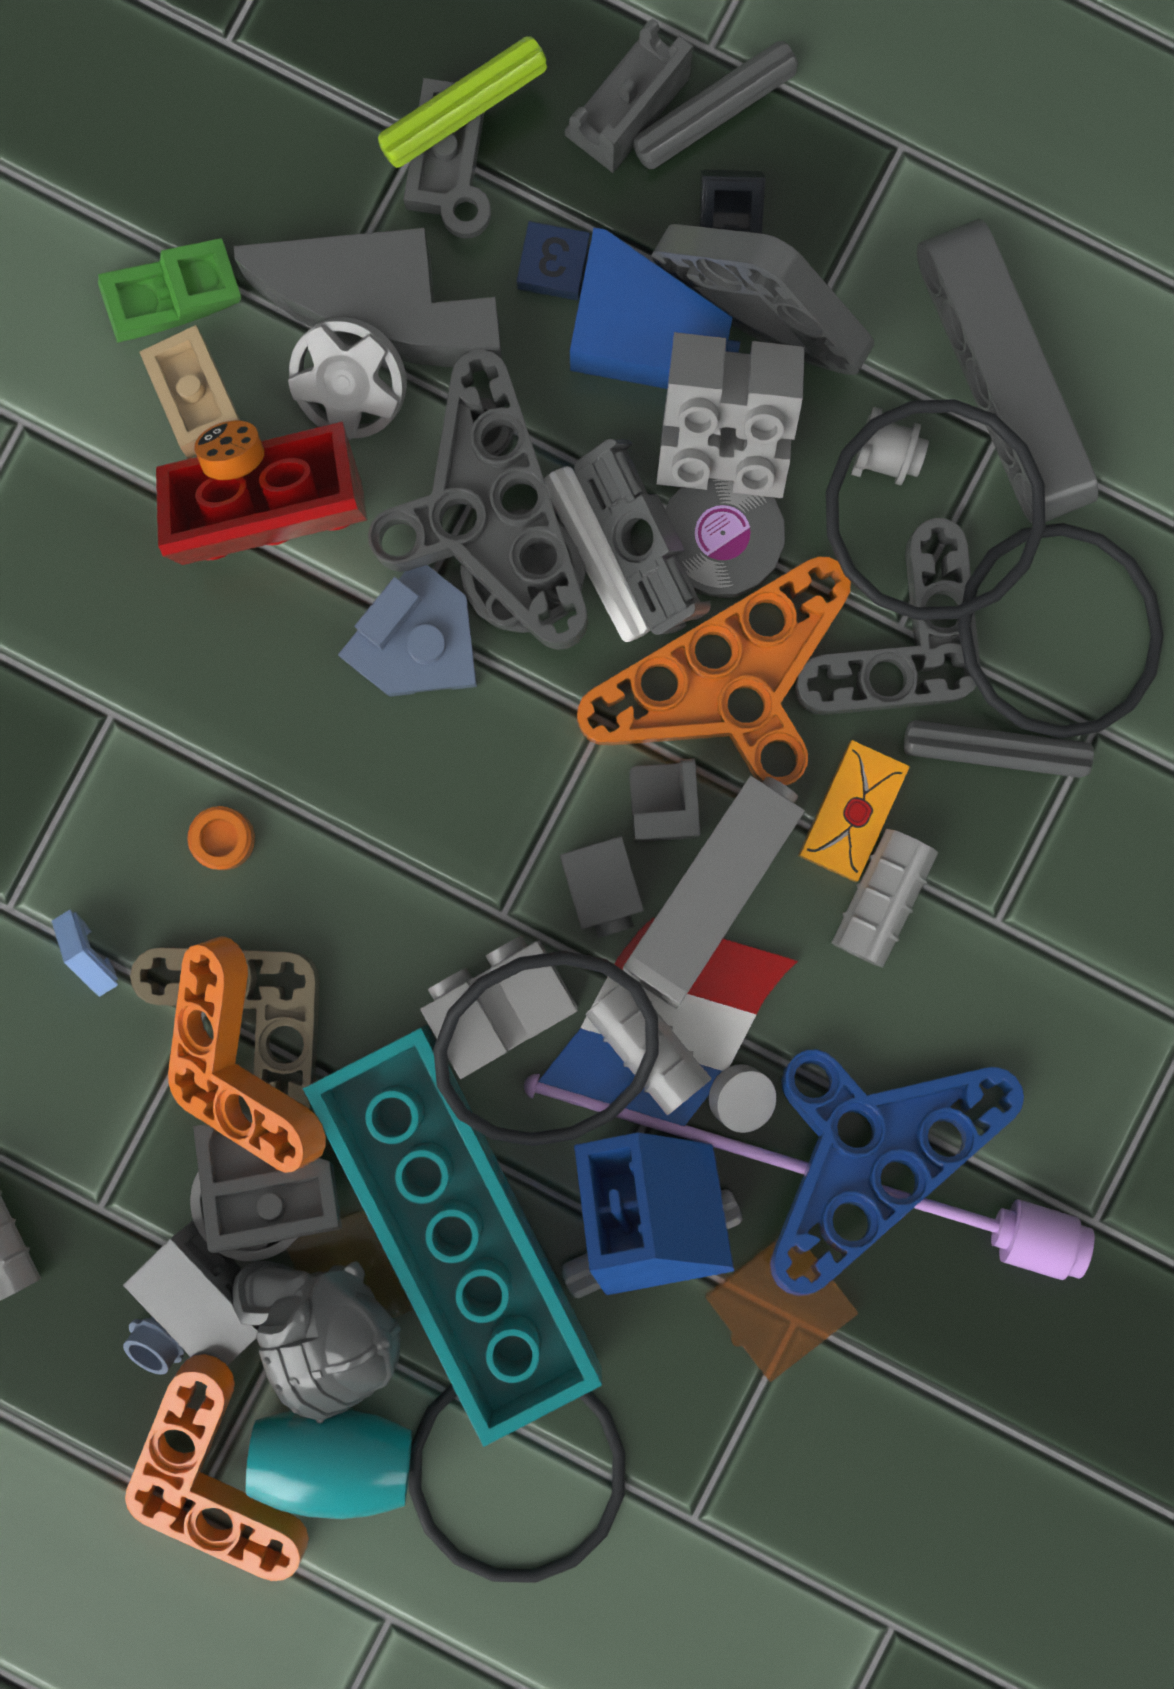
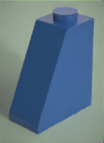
M593 228L570 347V371L667 389L674 332L726 338V352L739 353L740 341L729 340L733 317L609 231Z

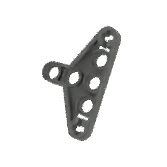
M487 350L470 351L459 358L451 374L432 494L389 508L378 514L369 528V546L381 564L390 570L398 572L410 571L454 556L537 640L549 648L556 650L568 649L580 642L586 634L589 623L586 606L507 367L502 358L494 352ZM482 370L485 371L489 379L494 378L490 381V390L496 408L486 412L477 389L470 387L474 384L472 374ZM507 404L510 405L509 408H503ZM471 413L480 415L475 422H473ZM504 425L511 427L517 432L519 438L517 446L507 455H491L483 447L485 435L496 426ZM516 484L530 485L538 494L535 507L523 515L510 514L502 506L504 493L508 488ZM457 504L469 505L477 512L476 524L472 530L458 536L446 532L442 527V519L448 508ZM394 525H409L416 531L414 547L408 553L400 556L386 553L382 546L385 532ZM540 542L549 544L557 552V561L554 567L547 573L539 575L526 571L522 566L521 559L527 547ZM564 579H567L569 582L568 586H556ZM555 586L564 611L571 612L575 610L577 615L571 616L568 619L569 630L557 633L552 624L542 626L541 621L550 617V610L544 592H539L531 600L529 588L539 591Z

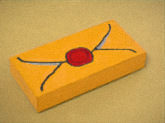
M850 741L798 857L853 882H858L910 766L858 742Z

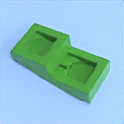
M222 238L161 250L159 262L98 274L99 289L117 343L162 332L204 318L241 301V294Z

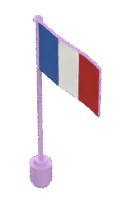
M652 918L637 932L618 956L614 965L623 970V966L655 918ZM722 939L677 1009L643 987L649 1000L652 1001L654 1009L668 1026H673L672 1031L689 1051H694L693 1057L711 1077V1080L669 1115H666L649 1093L644 1092L643 1089L617 1118L692 1141L712 1144L715 1148L804 1174L809 1162L686 1125L708 1097L716 1077L730 1067L766 997L784 974L798 961ZM607 977L592 1007L619 984ZM586 1016L581 1028L540 1078V1074H532L527 1077L524 1082V1090L532 1099L534 1094L538 1093L601 1112L632 1083L635 1075L628 1067H624L623 1060L608 1042H603L604 1037ZM882 1185L885 1192L898 1199L907 1198L911 1194ZM924 1198L914 1207L915 1209L991 1231V1244L1000 1248V1261L1059 1280H1064L1067 1276L1080 1279L1086 1273L1091 1261L1095 1241L1094 1230L1081 1225L1078 1217L1019 1199L1015 1200L1010 1210L1001 1208L996 1219Z

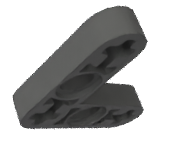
M933 518L927 520L916 528L906 544L905 558L910 604L917 607H926V603L931 596L942 594L953 598L957 605L962 604L965 585L971 577L968 544L965 534L956 523L948 519ZM931 534L938 536L940 544L950 545L952 551L941 559L942 578L954 574L956 582L941 580L928 586L923 585L922 578L930 579L936 573L933 555L928 553L922 554L920 549L930 540ZM973 612L971 629L977 662L980 666L975 612ZM912 619L915 646L826 654L812 658L803 666L795 680L794 691L797 701L804 709L813 714L831 715L946 704L964 698L975 689L976 684L965 668L958 631V620L952 627L940 628L932 624L930 620ZM945 657H950L953 667L963 668L965 675L954 683V690L948 689L945 679H930L920 684L924 694L915 693L918 674L912 659L919 658L921 660L919 672L932 671L944 664ZM889 662L901 670L904 681L903 687L897 695L891 697L882 696L871 687L869 680L870 671L875 664ZM858 664L856 685L862 700H852L854 687L834 690L830 694L829 702L821 701V695L818 691H809L807 682H811L817 677L818 669H826L829 679H848L852 675L849 665Z

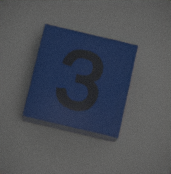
M528 221L517 277V289L578 301L590 243V233Z

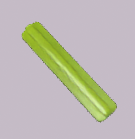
M532 36L522 38L380 132L378 141L387 160L395 168L404 166L544 73L547 68V60L542 48Z

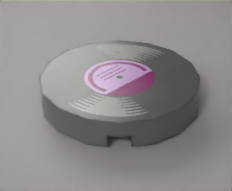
M709 478L707 490L681 487L670 498L666 512L685 551L678 554V557L696 593L700 595L703 593L710 597L735 598L756 589L774 571L785 545L784 518L774 497L732 493L733 481Z

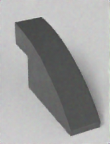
M424 228L234 246L235 260L246 281L264 297L310 327L324 320L336 317L362 320L380 330L393 343L402 361L414 364L454 368L455 363L461 356L476 350L491 351L502 358L495 297L435 303L430 250ZM334 331L344 343L351 346L362 339V337L353 333Z

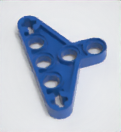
M815 1049L805 1050L797 1054L783 1071L781 1079L782 1091L788 1102L819 1138L773 1250L770 1267L776 1284L786 1293L796 1296L810 1295L824 1288L1016 1118L1022 1109L1024 1101L1023 1089L1017 1078L1005 1069L991 1067L866 1095L843 1067L828 1053ZM812 1063L819 1065L825 1070L829 1078V1087L825 1095L819 1098H810L799 1092L795 1085L794 1076L796 1069L803 1064ZM979 1084L986 1089L996 1085L1000 1087L1004 1093L999 1100V1104L1004 1110L1003 1112L993 1107L981 1114L973 1122L964 1114V1112L982 1099L984 1093ZM958 1099L960 1100L963 1112L951 1108V1105ZM855 1112L868 1120L871 1125L872 1135L866 1146L853 1148L846 1145L840 1139L837 1125L842 1115ZM945 1121L958 1129L961 1134L962 1144L955 1156L945 1157L932 1149L929 1144L928 1133L933 1123ZM974 1125L983 1130L980 1135H978ZM899 1162L910 1168L914 1175L915 1186L909 1197L898 1199L885 1192L880 1177L882 1169L886 1164ZM850 1203L856 1205L863 1210L867 1217L868 1226L866 1233L858 1241L843 1239L836 1233L833 1227L832 1218L834 1211L841 1204ZM818 1223L820 1233L825 1242L834 1250L840 1252L842 1257L835 1262L829 1250L813 1262L811 1269L816 1277L812 1282L805 1276L793 1280L786 1272L792 1264V1260L787 1253L793 1248L797 1253L802 1254L816 1245L820 1239L809 1235L808 1231Z

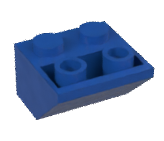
M637 1132L574 1145L589 1271L605 1295L735 1271L715 1151L712 1144Z

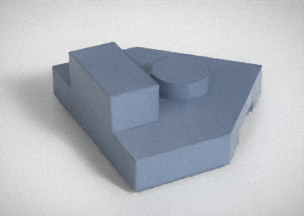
M428 565L405 571L399 580L394 576L356 623L355 628L357 632L338 654L342 660L389 697L410 695L416 692L477 687L467 597Z

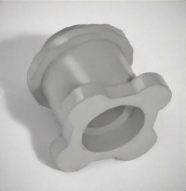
M873 407L866 424L872 418L881 415L883 409ZM892 423L879 429L857 452L851 475L861 477L862 471L868 469L895 477V484L900 486L906 474L918 477L929 444V440L919 437L921 424L914 423L912 428Z

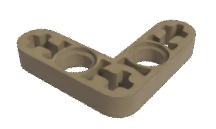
M160 947L149 949L139 955L133 963L130 973L131 985L137 996L146 1003L177 1006L180 982L167 984L164 994L159 993L158 983L148 981L147 974L149 969L159 967L161 958H166L167 969L181 971L184 954L189 948ZM242 950L248 965V980L243 1008L256 1009L254 1075L281 1091V1079L269 1082L267 1080L268 1070L280 1074L301 1070L303 1072V1081L300 1082L293 1079L288 1082V1096L314 1112L303 1088L316 1081L320 993L319 971L314 962L304 954L285 951ZM254 959L263 961L259 974H279L285 971L286 962L294 963L295 974L305 975V987L294 989L292 999L285 998L283 987L259 986L262 999L252 998L257 982ZM280 1026L293 1027L299 1031L303 1038L304 1047L302 1054L293 1062L279 1061L270 1051V1037L275 1029Z

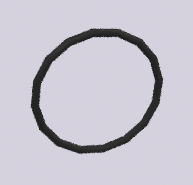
M956 399L910 401L872 418L841 451L826 490L827 537L844 575L875 605L915 620L960 619L1000 601L1030 569L1046 528L1045 484L1028 445L996 414ZM953 412L989 426L1017 453L1032 487V529L1019 562L991 591L958 606L917 607L882 594L855 568L839 532V491L852 458L879 429L916 413Z
M1066 523L1046 525L1042 538L1064 536L1098 546L1125 567L1144 598L1151 634L1143 674L1123 703L1097 720L1063 726L1025 716L997 695L979 666L971 629L973 613L958 620V631L965 668L986 702L1021 729L1061 739L1101 732L1132 712L1157 675L1164 638L1157 595L1135 558L1102 533ZM1032 527L1021 529L987 552L965 585L962 603L977 596L979 586L995 562L1026 542Z
M570 951L518 957L479 977L447 1011L433 1048L437 1088L457 1119L490 1139L528 1146L574 1140L614 1120L644 1089L659 1055L658 1015L641 983L607 959ZM563 964L602 972L627 989L645 1019L646 1051L632 1083L605 1110L571 1127L530 1133L496 1127L465 1107L451 1085L447 1055L449 1044L459 1018L486 989L523 970Z
M450 1384L427 1407L411 1443L409 1493L424 1533L454 1565L492 1582L537 1583L576 1567L608 1536L625 1496V1449L610 1411L591 1391L579 1397L599 1418L613 1454L612 1494L598 1527L570 1555L538 1568H495L461 1553L441 1532L433 1521L421 1489L423 1447L437 1415L457 1396L452 1384Z

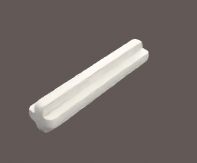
M566 466L551 472L544 478V482L553 509L577 546L585 564L586 572L621 639L629 642L644 636L650 631V628L574 470Z

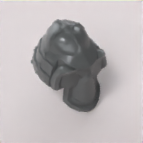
M254 1261L240 1270L235 1276L232 1286L233 1309L240 1324L260 1325L256 1334V1339L260 1345L259 1354L267 1379L279 1399L293 1413L314 1419L317 1423H323L325 1419L347 1411L352 1406L371 1396L375 1390L387 1386L399 1360L401 1342L399 1332L401 1328L388 1310L376 1301L370 1287L363 1283L365 1271L358 1261L346 1266L333 1265L328 1271L314 1272L312 1274L307 1271L295 1270L280 1263Z

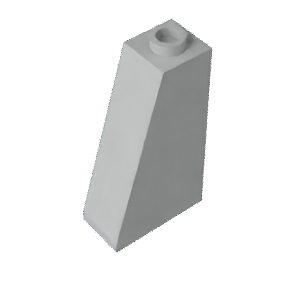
M752 776L749 777L623 966L624 972L639 981L642 987L674 1008H678L805 812L804 809L794 804L798 799V795L793 790L771 777H766L763 782L758 781Z

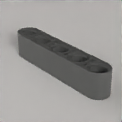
M978 218L920 242L917 246V260L920 272L978 408L996 414L1030 449L1045 484V522L1096 502L1098 499V484L1094 470L989 227L983 220ZM986 425L1019 505L1026 518L1032 523V487L1019 457L999 435Z

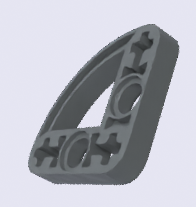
M672 224L668 226L651 255L656 265L733 317L732 326L761 342L805 347L804 362L838 373L856 375L874 347V339L803 256L792 246L774 236Z

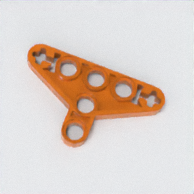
M816 557L807 560L591 689L582 697L578 706L577 722L581 733L589 741L597 745L608 746L729 736L750 772L758 781L763 782L766 777H771L786 786L793 784L804 774L808 765V752L805 743L783 709L781 702L844 605L850 593L851 581L844 575L839 562L830 557ZM815 573L821 580L831 577L836 584L829 593L832 601L826 603L820 595L806 601L799 610L803 614L808 615L809 618L797 623V612L793 602L780 590L789 587L793 599L805 592L812 581L809 574ZM771 603L777 606L784 616L782 631L771 637L757 634L749 622V613L756 605ZM718 635L728 642L731 649V658L725 666L718 669H709L697 660L695 646L702 637ZM654 667L669 669L677 680L675 694L670 699L664 701H654L648 698L641 687V679L646 671ZM629 682L634 700L648 713L636 720L634 718V709L631 706L616 717L618 728L615 731L609 733L603 725L593 729L588 722L595 713L593 704L602 700L607 707H611L624 700L625 694L617 687ZM750 688L761 696L763 712L756 721L742 723L734 719L730 714L728 699L735 690ZM774 741L783 742L793 749L796 756V765L789 775L774 777L763 769L760 761L761 752L767 744Z

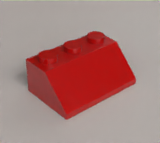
M343 421L261 441L264 448L263 460L252 472L237 479L218 480L208 477L204 474L197 457L157 466L158 547L162 556L181 565L202 560H217L231 553L264 545H279L289 539L326 530H340L350 524L367 521L362 481Z

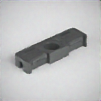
M607 439L575 463V474L650 630L655 635L676 633L686 627V621L696 620L706 615L710 610V601L700 602L678 557V554L685 551L670 518L658 494L647 493L629 456L627 448L632 446L633 443L630 440ZM640 519L647 521L653 531L652 546L643 555L635 550L631 542V530Z

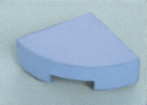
M70 909L51 921L64 963L100 997L118 986L116 981L118 978L108 958L103 960L90 947L87 935L92 931L76 912L73 913Z

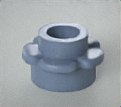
M152 1316L142 1320L134 1319L129 1324L131 1334L123 1344V1348L127 1356L138 1366L151 1373L161 1375L166 1374L173 1363L182 1361L185 1351Z

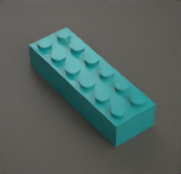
M426 1024L303 1088L321 1122L324 1132L483 1447L602 1386V1366L485 1135L457 1119L437 1088L433 1051L436 1039L429 1025ZM449 1066L450 1083L465 1107L472 1112Z

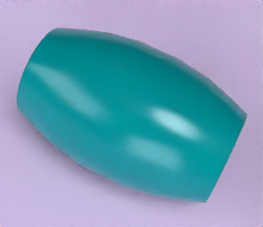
M348 1409L343 1413L325 1419L323 1423H317L314 1419L299 1416L293 1413L292 1410L257 1419L252 1428L246 1468V1495L280 1511L314 1518L349 1519L368 1517L404 1507L409 1479L412 1430L381 1416Z

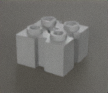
M674 332L656 484L707 490L708 479L713 478L733 481L732 493L783 498L791 458V439L795 440L803 400L805 347L752 341L750 354L726 352V338Z
M519 936L485 956L491 965V968L472 978L468 969L465 968L430 987L428 991L434 1001L420 1010L436 1038H438L449 1008L479 977L518 957L547 953L542 942L539 940L528 946L524 938ZM549 966L523 970L486 989L459 1018L447 1050L448 1059L460 1079L577 1012L578 1005L557 968Z

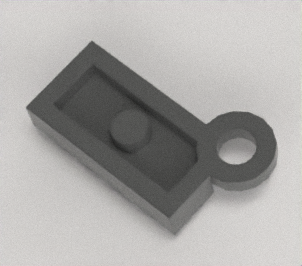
M423 78L419 107L454 83ZM485 112L409 163L403 199L406 210L441 215L446 229L454 236L460 238H474L482 234L491 220V207L486 194L473 186ZM463 202H470L477 207L478 213L470 221H461L454 215L455 208Z

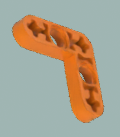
M224 936L190 946L182 960L168 1070V1084L173 1097L184 1110L277 1170L285 1173L294 1172L322 1156L326 1147L325 1132L318 1117L306 1106L236 1064L248 980V965L244 953L237 943L231 938ZM202 1011L211 1022L214 1032L213 1039L209 1037L204 1029L201 1019ZM239 1095L244 1098L250 1108L252 1123L247 1120L241 1110Z
M206 1354L194 1355L185 1360L166 1390L126 1489L125 1502L127 1509L142 1524L251 1574L270 1581L284 1580L292 1576L300 1565L308 1546L309 1536L307 1529L301 1520L293 1514L263 1504L248 1497L245 1492L200 1472L232 1397L235 1382L233 1374L226 1363L217 1357ZM196 1381L207 1385L206 1398L198 1411L187 1407L195 1393ZM174 1429L183 1431L193 1440L195 1450L189 1453L174 1450L166 1442L164 1433L167 1430ZM155 1486L165 1490L163 1499L153 1494ZM186 1498L194 1501L188 1512L182 1510L187 1501ZM217 1508L224 1511L232 1520L233 1527L226 1530L212 1527L204 1519L202 1510ZM246 1526L253 1528L248 1539L241 1537ZM271 1539L278 1540L283 1544L281 1552L274 1551L269 1547Z

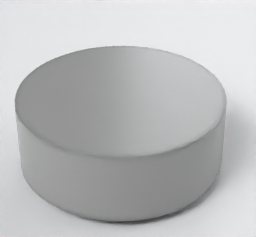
M744 1064L734 1065L722 1071L714 1080L709 1092V1106L713 1115L726 1127L740 1133L751 1132L763 1126L771 1117L776 1105V1090L771 1080L756 1068Z

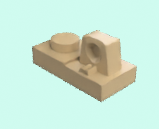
M196 325L139 352L178 444L187 459L196 456L194 445L204 431L219 423L240 420L205 339Z

